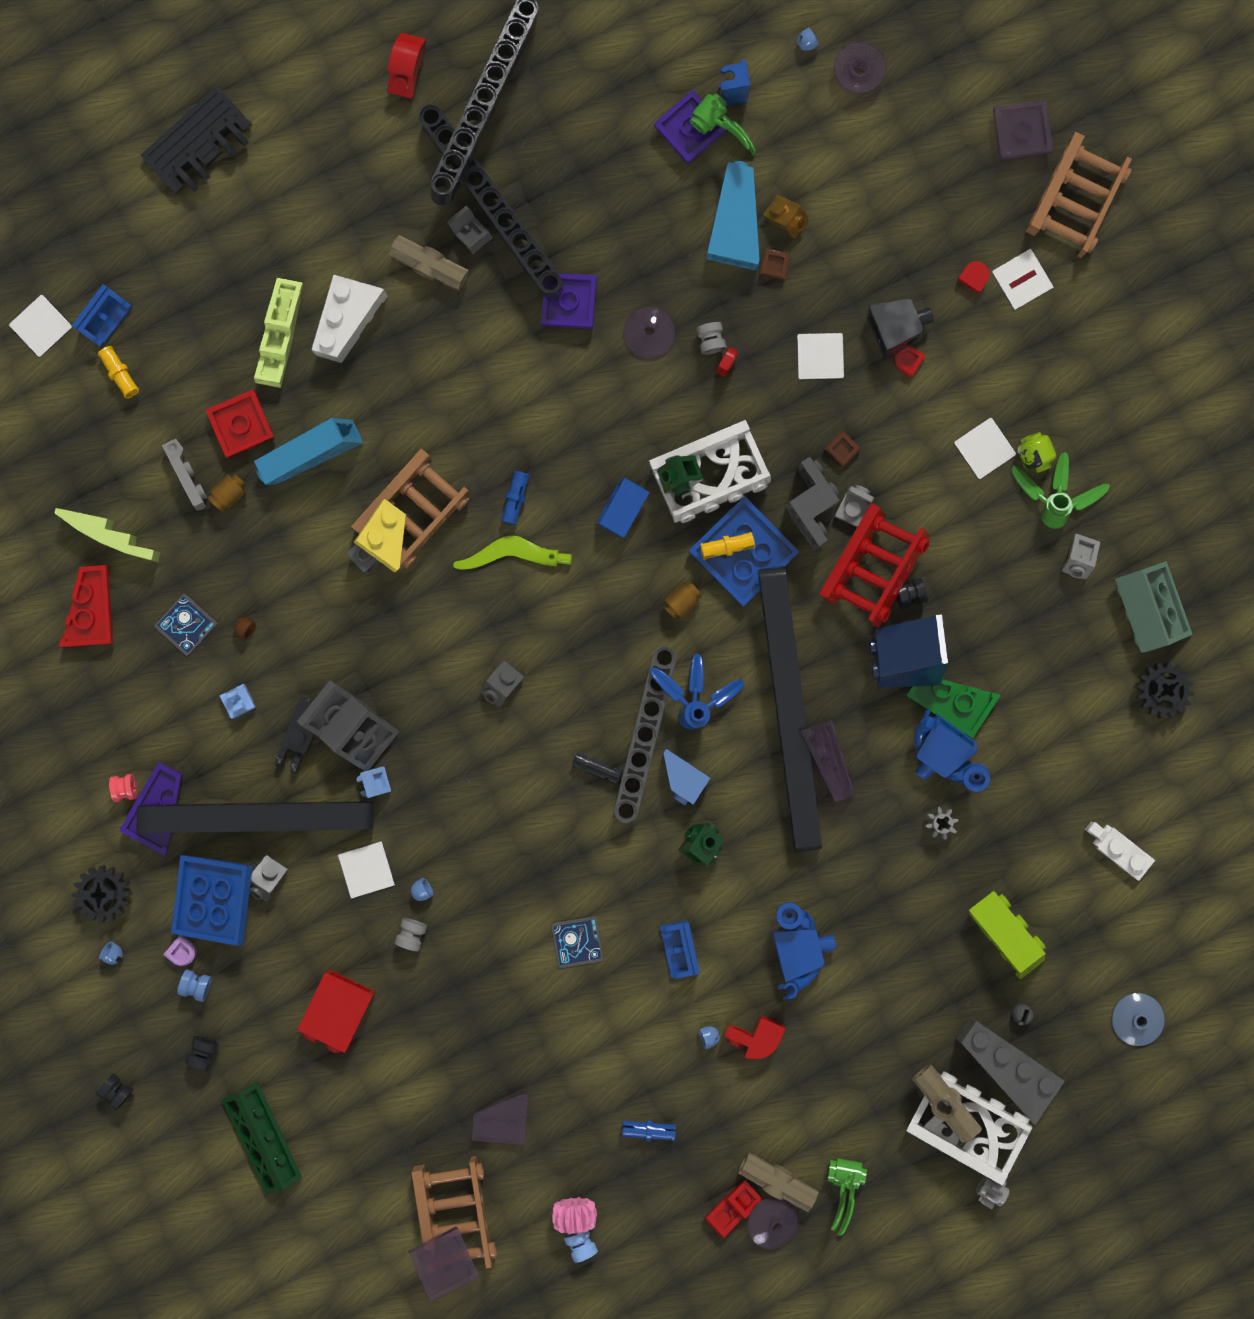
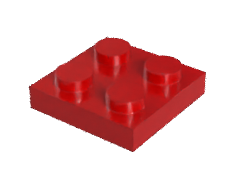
M254 389L206 409V413L227 459L275 439Z

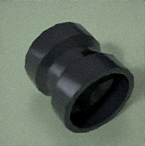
M921 578L912 580L908 585L903 584L897 595V601L901 609L910 607L912 603L920 605L928 602L926 588Z
M194 1036L191 1043L193 1048L187 1054L185 1063L193 1068L208 1071L213 1063L212 1055L217 1052L219 1043L203 1036Z
M113 1073L102 1084L96 1094L101 1099H107L110 1102V1106L118 1110L134 1089L129 1085H123L120 1082V1078Z

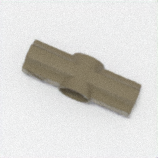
M398 235L391 246L390 257L413 268L417 274L432 281L435 279L457 291H460L467 280L469 270L445 259L443 254L431 247H422Z
M932 1065L925 1066L914 1075L912 1080L932 1104L933 1114L938 1119L945 1121L962 1143L969 1142L981 1132L982 1128L961 1103L962 1097L956 1089L949 1087ZM943 1101L948 1102L951 1106L945 1105Z
M750 1152L744 1157L738 1170V1174L762 1186V1189L769 1195L779 1200L785 1199L806 1212H809L813 1207L819 1193L817 1189L795 1178V1175L784 1167L777 1164L772 1165Z

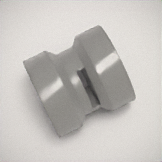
M721 322L707 323L696 328L697 335L702 341L700 349L703 355L718 353L727 349L726 342L721 336L723 332Z
M402 918L400 924L401 932L396 936L394 944L408 950L419 951L422 944L420 938L421 935L425 934L427 925L413 919Z

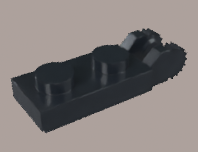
M300 697L281 743L282 748L275 761V766L281 767L286 760L289 749L296 751L297 754L290 765V772L295 774L300 767L304 755H307L315 734L297 722L313 702L304 697Z

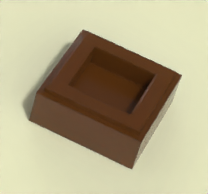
M765 248L759 276L785 281L790 253Z
M842 430L824 451L843 468L861 448Z

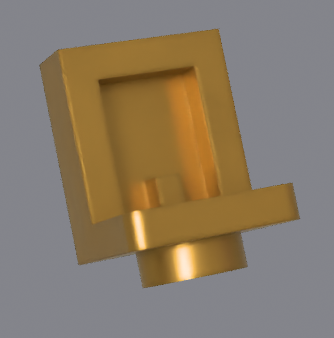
M780 195L775 197L763 214L766 221L786 230L793 239L805 228L809 220L801 205Z

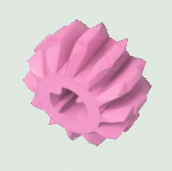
M580 1197L562 1199L554 1204L552 1222L554 1223V1229L560 1233L579 1234L580 1232H588L595 1228L597 1210L595 1203L590 1199H581Z

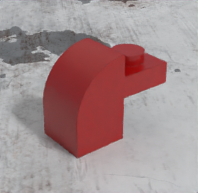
M401 33L397 37L388 64V71L390 73L387 93L410 99L415 96L417 74L424 60L425 38Z
M759 1014L752 1033L729 1023L726 1024L723 1033L724 1037L728 1038L727 1042L738 1048H741L742 1044L745 1045L744 1057L761 1059L769 1056L776 1050L786 1028L784 1024Z

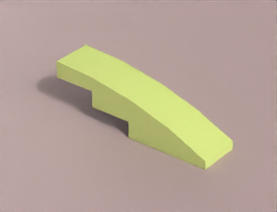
M281 278L276 279L264 321L265 331L259 349L260 359L254 376L255 383L281 388L298 316L303 287L302 282Z
M55 509L56 515L94 540L132 556L154 562L159 561L160 552L135 546L136 536L112 531L114 521L68 510Z

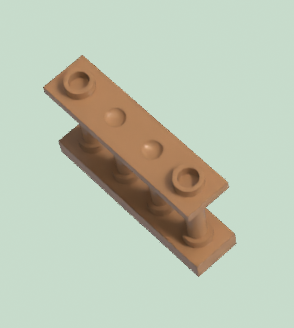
M1075 132L1070 138L1025 232L1035 236L1040 229L1043 231L1048 229L1081 245L1077 257L1082 258L1087 252L1091 253L1096 246L1098 238L1095 235L1120 183L1124 184L1132 169L1128 168L1132 159L1126 157L1120 166L1115 165L1084 150L1085 147L1081 143L1085 136ZM1080 159L1115 176L1109 189L1073 173V169L1070 168L1073 160L1078 161ZM1068 182L1104 199L1098 212L1063 197L1062 193L1059 192L1062 183L1067 184ZM1057 205L1092 222L1087 235L1085 236L1052 220L1051 216L1048 215L1051 206L1056 207Z
M422 449L417 452L351 526L360 533L383 499H386L395 506L394 500L400 494H406L434 521L423 531L407 516L405 517L404 528L417 540L407 551L402 548L400 570L404 567L408 569L416 561L417 557L415 554L456 509L460 511L470 500L467 497L470 492L465 487L458 493L430 468L431 464L429 461L431 457ZM418 474L420 476L424 475L452 500L442 512L412 487L413 483L411 481Z
M477 1156L471 1157L469 1162L470 1168L431 1174L426 1172L424 1164L414 1166L411 1172L428 1278L439 1277L441 1267H445L447 1263L484 1258L487 1269L492 1267L493 1259L497 1258L495 1242H490L480 1181L484 1179V1170L482 1163L478 1164ZM472 1178L474 1194L441 1200L430 1198L429 1188H432V1185ZM476 1205L477 1221L440 1227L438 1224L434 1225L433 1215L436 1214V1211ZM480 1231L483 1247L446 1253L438 1250L437 1241H440L441 1237Z

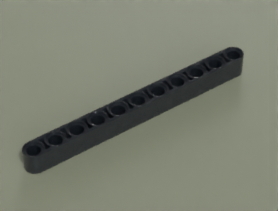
M785 566L758 569L795 853L822 849L786 569Z

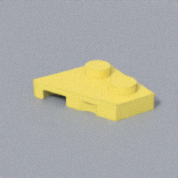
M383 499L354 543L393 572L398 571L401 561L406 514L386 499Z

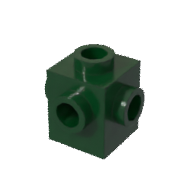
M695 455L672 456L665 460L666 464L656 469L665 494L676 493L677 496L687 494L692 491V486L704 480Z
M709 823L694 824L685 832V840L678 850L695 864L708 866L711 860L720 854L722 850L721 845L725 839L718 834L719 830Z

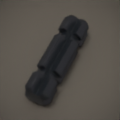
M581 753L575 755L572 762L573 767L579 770L584 768L586 769L585 772L601 779L606 777L609 782L614 784L620 782L623 774L622 770L615 767L611 769L609 768L610 765L593 758L589 760L586 758V755Z

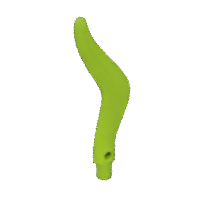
M509 535L496 540L465 560L454 562L453 567L462 570L477 568L504 556H515L538 564L557 567L558 564L571 565L572 554L559 553V550L541 548L522 537Z

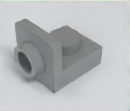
M856 485L855 488L850 486L834 517L857 528L874 497L870 496V491L862 486Z
M1075 534L1072 538L1068 559L1063 565L1062 572L1070 574L1074 578L1087 579L1095 568L1100 541Z

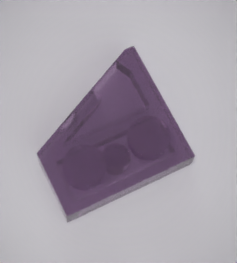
M529 1092L520 1093L516 1097L476 1111L473 1118L472 1141L524 1145Z

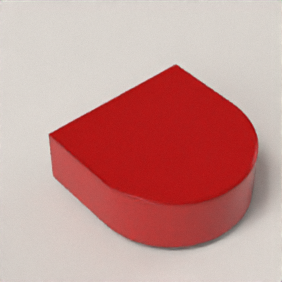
M971 262L965 267L957 281L979 294L989 279V270L982 262Z
M910 346L895 355L894 364L900 372L912 378L926 355Z
M729 347L716 373L723 377L727 375L738 356L737 350Z

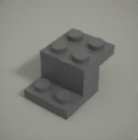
M808 457L800 463L796 470L809 489L790 501L785 509L815 551L828 541L825 537L828 535V532L820 521L816 523L814 519L834 507L840 501L837 497L840 494L836 486L832 482L827 483L822 474L825 471L817 460L813 461L811 457Z
M329 680L297 721L302 727L318 736L336 754L364 771H368L399 733L393 725L379 717L363 701Z

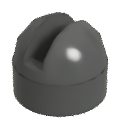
M1017 1004L1011 1011L1013 1021L1020 1026H1026L1033 1020V1011L1026 1004ZM1026 1009L1028 1010V1012L1026 1014L1024 1022H1021L1024 1010Z

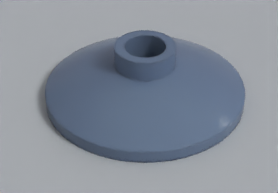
M1132 993L1121 998L1115 1005L1111 1018L1116 1035L1127 1044L1133 1046H1144L1155 1041L1161 1034L1165 1022L1160 1004L1154 998L1142 993ZM1143 1016L1145 1019L1144 1024L1137 1025V1019Z

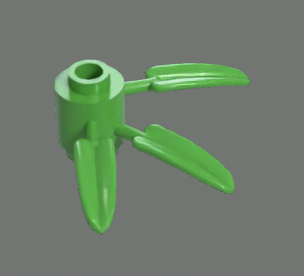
M716 93L714 95L707 94L692 112L693 117L689 120L692 126L700 133L706 134L708 131H712L716 125H719L736 136L754 156L756 150L746 132L736 121H731L725 115L727 113L726 101Z
M1066 452L1059 456L1055 468L1052 488L1057 490V493L1051 495L1048 499L1043 496V490L1023 470L1015 465L1012 467V473L1016 481L1032 500H1038L1039 498L1045 504L1041 514L1042 521L1046 526L1054 529L1061 528L1066 524L1073 508L1080 511L1099 500L1109 490V484H1102L1072 500L1067 494L1062 493L1067 490L1069 475V457Z
M839 1158L836 1161L830 1160L827 1181L833 1182V1185L841 1186L839 1207L831 1227L833 1231L837 1229L842 1218L847 1195L845 1189L850 1190L846 1215L837 1234L842 1236L852 1217L855 1204V1189H859L860 1184L865 1185L867 1169L862 1168V1162Z

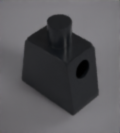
M911 299L870 305L867 314L884 360L920 342L924 333L923 326L934 322L931 309L928 307L916 311Z

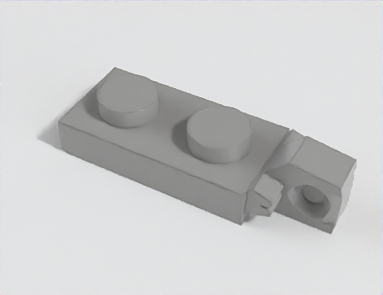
M177 439L163 444L162 447L194 508L198 511L206 508L207 506L203 500L207 496L200 484L195 486L191 478L195 473L188 461L183 463L185 452Z

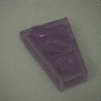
M825 721L800 730L834 801L837 802L855 795L833 721Z

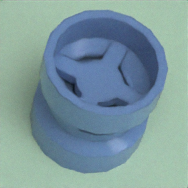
M186 969L181 977L177 994L184 997L188 995L194 996L195 1000L204 1002L211 987L212 977L208 975L199 977L194 971Z

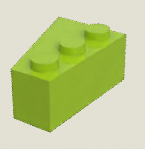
M993 891L969 910V914L987 938L1001 952L1000 954L1004 960H1007L1015 969V974L1021 980L1045 961L1046 953L1043 950L1046 947L1037 936L1032 938L1026 929L1029 926L1019 914L1016 917L1009 910L1011 904L1003 894L998 896Z

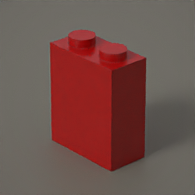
M328 969L324 973L297 1030L302 1032V1037L309 1041L316 1042L319 1040L325 1043V1047L334 1053H345L349 1049L376 991Z

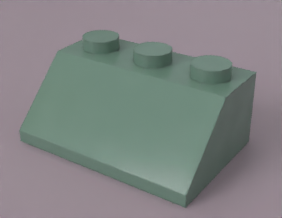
M1167 561L1115 579L1117 592L1122 597L1126 609V617L1131 623L1134 631V640L1137 646H1139L1141 653L1170 645L1193 635Z

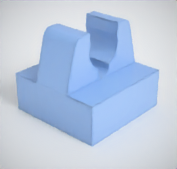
M245 684L220 695L231 719L256 708Z
M384 766L362 772L357 777V782L363 781L365 788L364 791L360 792L361 796L370 798L391 792Z

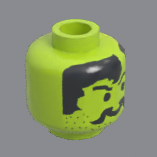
M1037 432L1021 439L1022 444L1018 447V453L1026 469H1035L1039 473L1051 468L1050 462L1057 455L1048 435H1041V432Z

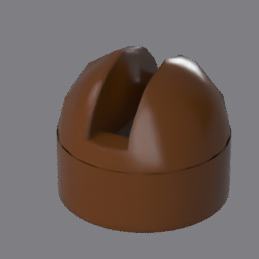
M241 617L237 619L238 625L233 624V630L238 637L247 640L253 634L256 623L249 618Z

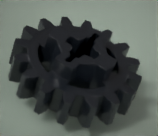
M1160 662L1154 663V669L1151 667L1145 668L1147 675L1138 676L1142 684L1135 685V688L1141 690V694L1135 697L1144 701L1140 708L1149 707L1148 715H1154L1157 712V716L1160 719H1164L1166 714L1168 718H1175V711L1183 714L1184 709L1182 706H1190L1192 704L1187 698L1195 694L1189 691V687L1194 685V682L1186 681L1189 673H1180L1182 666L1176 665L1172 669L1171 662H1165L1164 666ZM1160 673H1168L1174 677L1165 679ZM1149 684H1151L1150 693H1149V691H1148V689H1149ZM1162 686H1168L1166 690L1167 695H1160L1164 690ZM1161 701H1164V703L1166 705H1169V707L1162 708L1157 706L1156 704L1160 703Z
M101 865L98 867V872L95 867L89 868V875L86 873L80 874L82 882L74 883V886L79 889L78 892L72 894V897H76L79 900L74 904V907L81 906L83 909L80 915L83 916L88 913V921L90 922L94 921L97 917L99 923H104L106 917L109 921H113L116 919L115 913L118 915L125 913L122 906L130 905V902L126 900V896L132 895V892L126 891L125 888L130 884V881L123 882L121 879L124 877V873L116 875V867H110L106 871V866ZM94 878H96V880H94V885L90 889H87L89 883ZM110 880H112V881L115 883V885H116L117 888H115V887L110 883ZM101 890L106 893V897L98 896V891ZM114 899H118L115 906L109 910L110 903ZM87 900H89L94 905V908L88 903Z

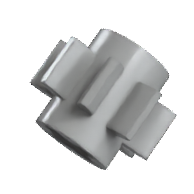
M936 807L935 814H926L930 821L924 826L933 829L932 837H936L938 833H941V837L947 839L946 833L957 832L953 828V823L959 820L950 817L951 809H947L945 813H942V809ZM945 817L944 822L947 824L946 827H939V824L936 822V820L938 818L943 819Z
M983 1176L976 1188V1193L980 1195L979 1201H981V1204L990 1209H993L994 1204L1001 1207L1009 1195V1189L1005 1187L1007 1182L1005 1181L1002 1186L987 1176Z

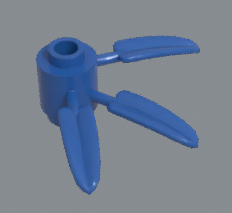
M695 654L692 659L689 691L693 695L692 702L688 703L682 697L685 693L684 690L671 677L658 668L650 669L651 676L670 698L676 702L679 700L684 705L679 710L678 720L684 728L689 730L706 725L710 719L709 708L713 705L721 707L744 687L743 680L738 679L712 694L710 697L711 701L706 705L703 702L697 701V695L703 692L704 666L700 654Z

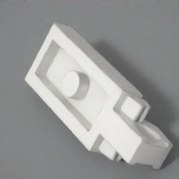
M1091 821L1085 828L1087 832L1096 838L1093 841V844L1096 846L1095 848L1138 881H1140L1155 861L1109 825H1106L1103 829L1097 823Z

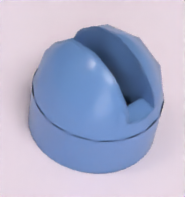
M809 27L803 30L797 38V43L803 51H810L819 46L815 35Z
M421 878L412 885L411 895L415 900L424 901L433 896V890L425 878Z
M110 941L102 949L99 959L106 964L119 963L116 960L117 957H123L122 948Z
M706 1026L698 1030L705 1049L714 1047L719 1042V1031L715 1027Z

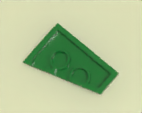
M942 680L941 685L911 686L905 696L926 710H929L932 714H939L973 739L1001 695Z

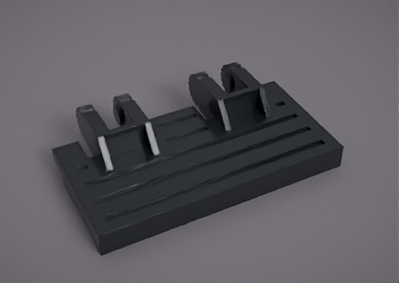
M216 86L140 156L176 194L184 188L178 180L180 178L195 192L198 189L197 183L192 178H189L186 172L194 167L200 177L207 181L210 175L201 167L198 161L200 160L206 167L222 153L217 146L218 143L232 157L237 154L235 148L224 138L232 132L239 143L246 146L249 141L236 127L239 126L245 132L252 126V123Z

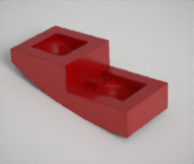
M743 1180L704 1219L721 1238H725L741 1219H746L763 1199L746 1180Z

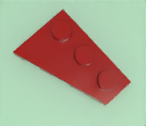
M109 566L80 567L72 594L73 600L70 612L65 621L64 635L60 640L59 647L114 644Z

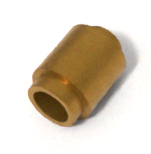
M227 473L210 490L211 494L207 498L223 512L226 508L230 509L246 493V490L243 488L246 483L237 474L231 477Z
M687 581L685 584L681 583L664 599L667 605L663 608L672 618L675 619L678 616L682 619L699 603L698 599L703 595L690 581Z

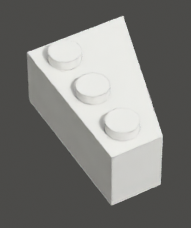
M333 275L312 347V351L316 356L342 363L359 339L367 323H370L374 313L388 297L385 290Z

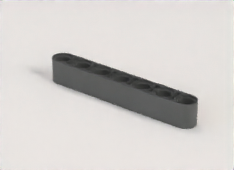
M668 646L658 647L653 654L650 669L658 668L672 678L676 663L675 651ZM667 651L671 654L672 661L669 665L665 666L658 663L657 655L659 652ZM650 669L615 805V816L623 823L632 822L638 815L668 695L664 690L655 691L652 689L650 681L653 677L650 674ZM654 701L658 704L659 712L656 716L651 717L644 712V706L647 702ZM641 727H649L652 730L653 737L650 741L643 742L638 738V731ZM641 752L645 754L647 760L644 766L636 767L632 764L631 758L634 753ZM629 778L639 780L640 788L637 792L633 793L626 790L625 782ZM628 803L632 805L634 813L631 817L624 818L619 814V807L622 804Z

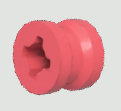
M127 774L124 778H119L118 776L110 777L109 789L113 802H120L123 798H128L129 800L137 799L138 788L134 774Z

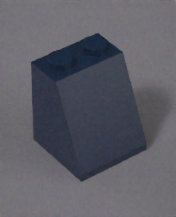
M934 615L875 629L873 639H869V653L874 655L875 663H872L871 669L872 678L877 679L878 688L941 685L948 664L942 615Z

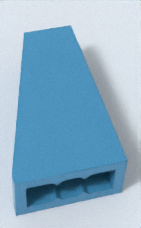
M742 161L728 162L706 259L757 271L759 245L754 168L748 167L749 165Z
M331 418L255 460L256 473L265 485H277L363 444V441L353 420Z

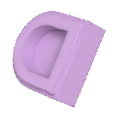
M179 935L164 953V956L175 965L186 966L196 958L197 948L186 936Z

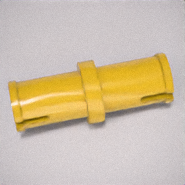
M108 346L100 350L98 357L109 371V378L116 382L124 398H131L139 392V388L130 377L127 365L121 363L113 347Z
M752 532L730 538L728 535L722 536L721 540L700 544L703 560L725 554L728 557L732 556L734 552L755 548Z

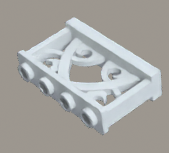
M746 420L649 460L652 473L675 523L681 521V523L688 522L695 518V514L705 511V513L712 512L720 507L719 504L728 500L730 503L738 501L744 497L743 494L749 491L759 492L768 487L767 484L771 481L770 473L761 457ZM745 439L752 456H739V441ZM724 449L725 454L723 456L730 455V458H718L716 451ZM676 455H695L699 468L701 466L700 458L705 455L716 464H729L727 472L718 487L697 483L691 487V492L682 495V499L686 496L693 498L692 503L687 506H680L675 502L676 493H664L656 470L666 464V459ZM739 462H750L755 465L757 469L756 475L750 479H743L742 473L745 471L750 472V470L745 466H738ZM734 480L737 484L730 487ZM700 495L708 496L700 500Z
M943 1071L940 1076L949 1087L956 1089L961 1095L974 1101L962 1104L969 1112H978L987 1130L988 1139L983 1137L974 1138L967 1142L964 1147L957 1145L959 1138L954 1132L950 1136L942 1134V1129L948 1127L942 1123L944 1121L936 1116L929 1120L925 1126L918 1123L928 1103H930L926 1096H924L906 1131L1003 1186L1032 1130V1125L1028 1124L1030 1119L1016 1111L1014 1115L1004 1110L1005 1105L993 1098L990 1101L980 1097L982 1092L970 1085L964 1088L956 1084L958 1079ZM943 1101L945 1105L951 1106L948 1102ZM988 1110L1001 1117L993 1122ZM1006 1123L1013 1125L1017 1129V1138L1011 1143L998 1142L997 1136L1006 1137L1010 1134L1002 1131V1126ZM983 1143L989 1145V1149L982 1147L984 1152L981 1155L974 1152L975 1144ZM998 1148L1012 1149L1003 1168L996 1167Z

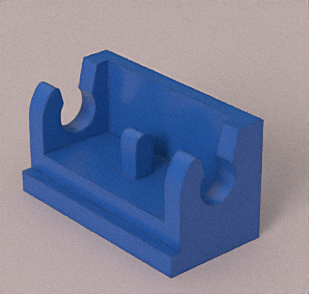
M745 59L740 60V63L726 65L721 69L722 74L727 72L734 74L733 80H726L720 83L718 87L721 89L720 96L727 103L725 106L747 103L750 80Z
M102 284L72 326L102 348L133 306Z
M620 478L595 524L616 536L624 538L649 492L626 478Z
M688 919L660 925L671 978L678 979L700 974Z

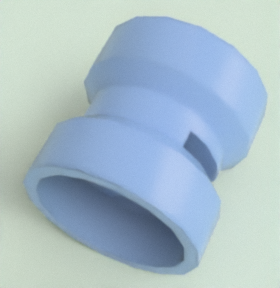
M590 1231L580 1232L579 1234L567 1233L563 1236L566 1245L570 1246L572 1250L571 1256L575 1263L589 1259L598 1252L595 1243L591 1242L589 1238Z

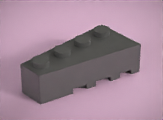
M970 1016L956 1037L957 1040L1023 1114L1036 1125L1065 1081Z

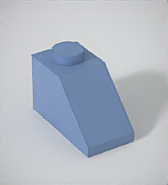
M665 749L663 755L670 789L675 792L673 798L684 805L688 801L694 804L710 780V777Z

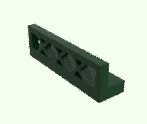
M259 1082L253 1083L241 1091L221 1099L265 1195L284 1190L302 1178ZM233 1100L236 1101L239 1111L236 1109ZM245 1126L248 1128L251 1135L247 1133ZM256 1150L260 1153L262 1159L258 1157ZM267 1174L271 1177L274 1185H271Z

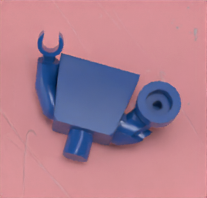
M926 710L923 719L916 725L913 744L916 748V757L922 761L915 769L917 775L927 780L936 771L942 777H948L950 780L961 784L964 783L971 791L979 792L985 790L990 783L989 770L983 764H974L971 761H967L977 752V742L939 714H936L934 718L930 717V711Z
M785 902L776 910L777 922L784 929L772 930L783 979L785 982L789 981V983L778 986V990L787 989V995L782 998L783 1000L795 998L797 992L808 986L817 977L821 967L825 965L822 953L837 950L833 934L818 938L815 922L810 914L801 910L793 902Z

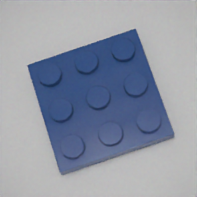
M745 496L688 551L742 607L760 591L758 569L786 566L799 553L786 537ZM752 532L755 542L754 549L734 552L732 556L728 557L725 554L703 560L700 550L701 543L721 540L722 536L728 535L730 538Z
M180 855L171 934L236 946L243 945L253 866L197 856Z

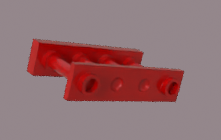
M871 503L819 594L825 601L833 605L842 598L871 613L868 620L879 628L881 623L888 619L891 613L890 607L919 556L927 551L930 545V535L924 528L920 527L915 536L886 522V515L881 508ZM882 531L909 544L910 547L903 559L872 544L875 533ZM868 553L897 568L890 582L859 567V561L863 554L866 555ZM856 576L884 590L878 603L875 604L847 590L846 584L850 577Z

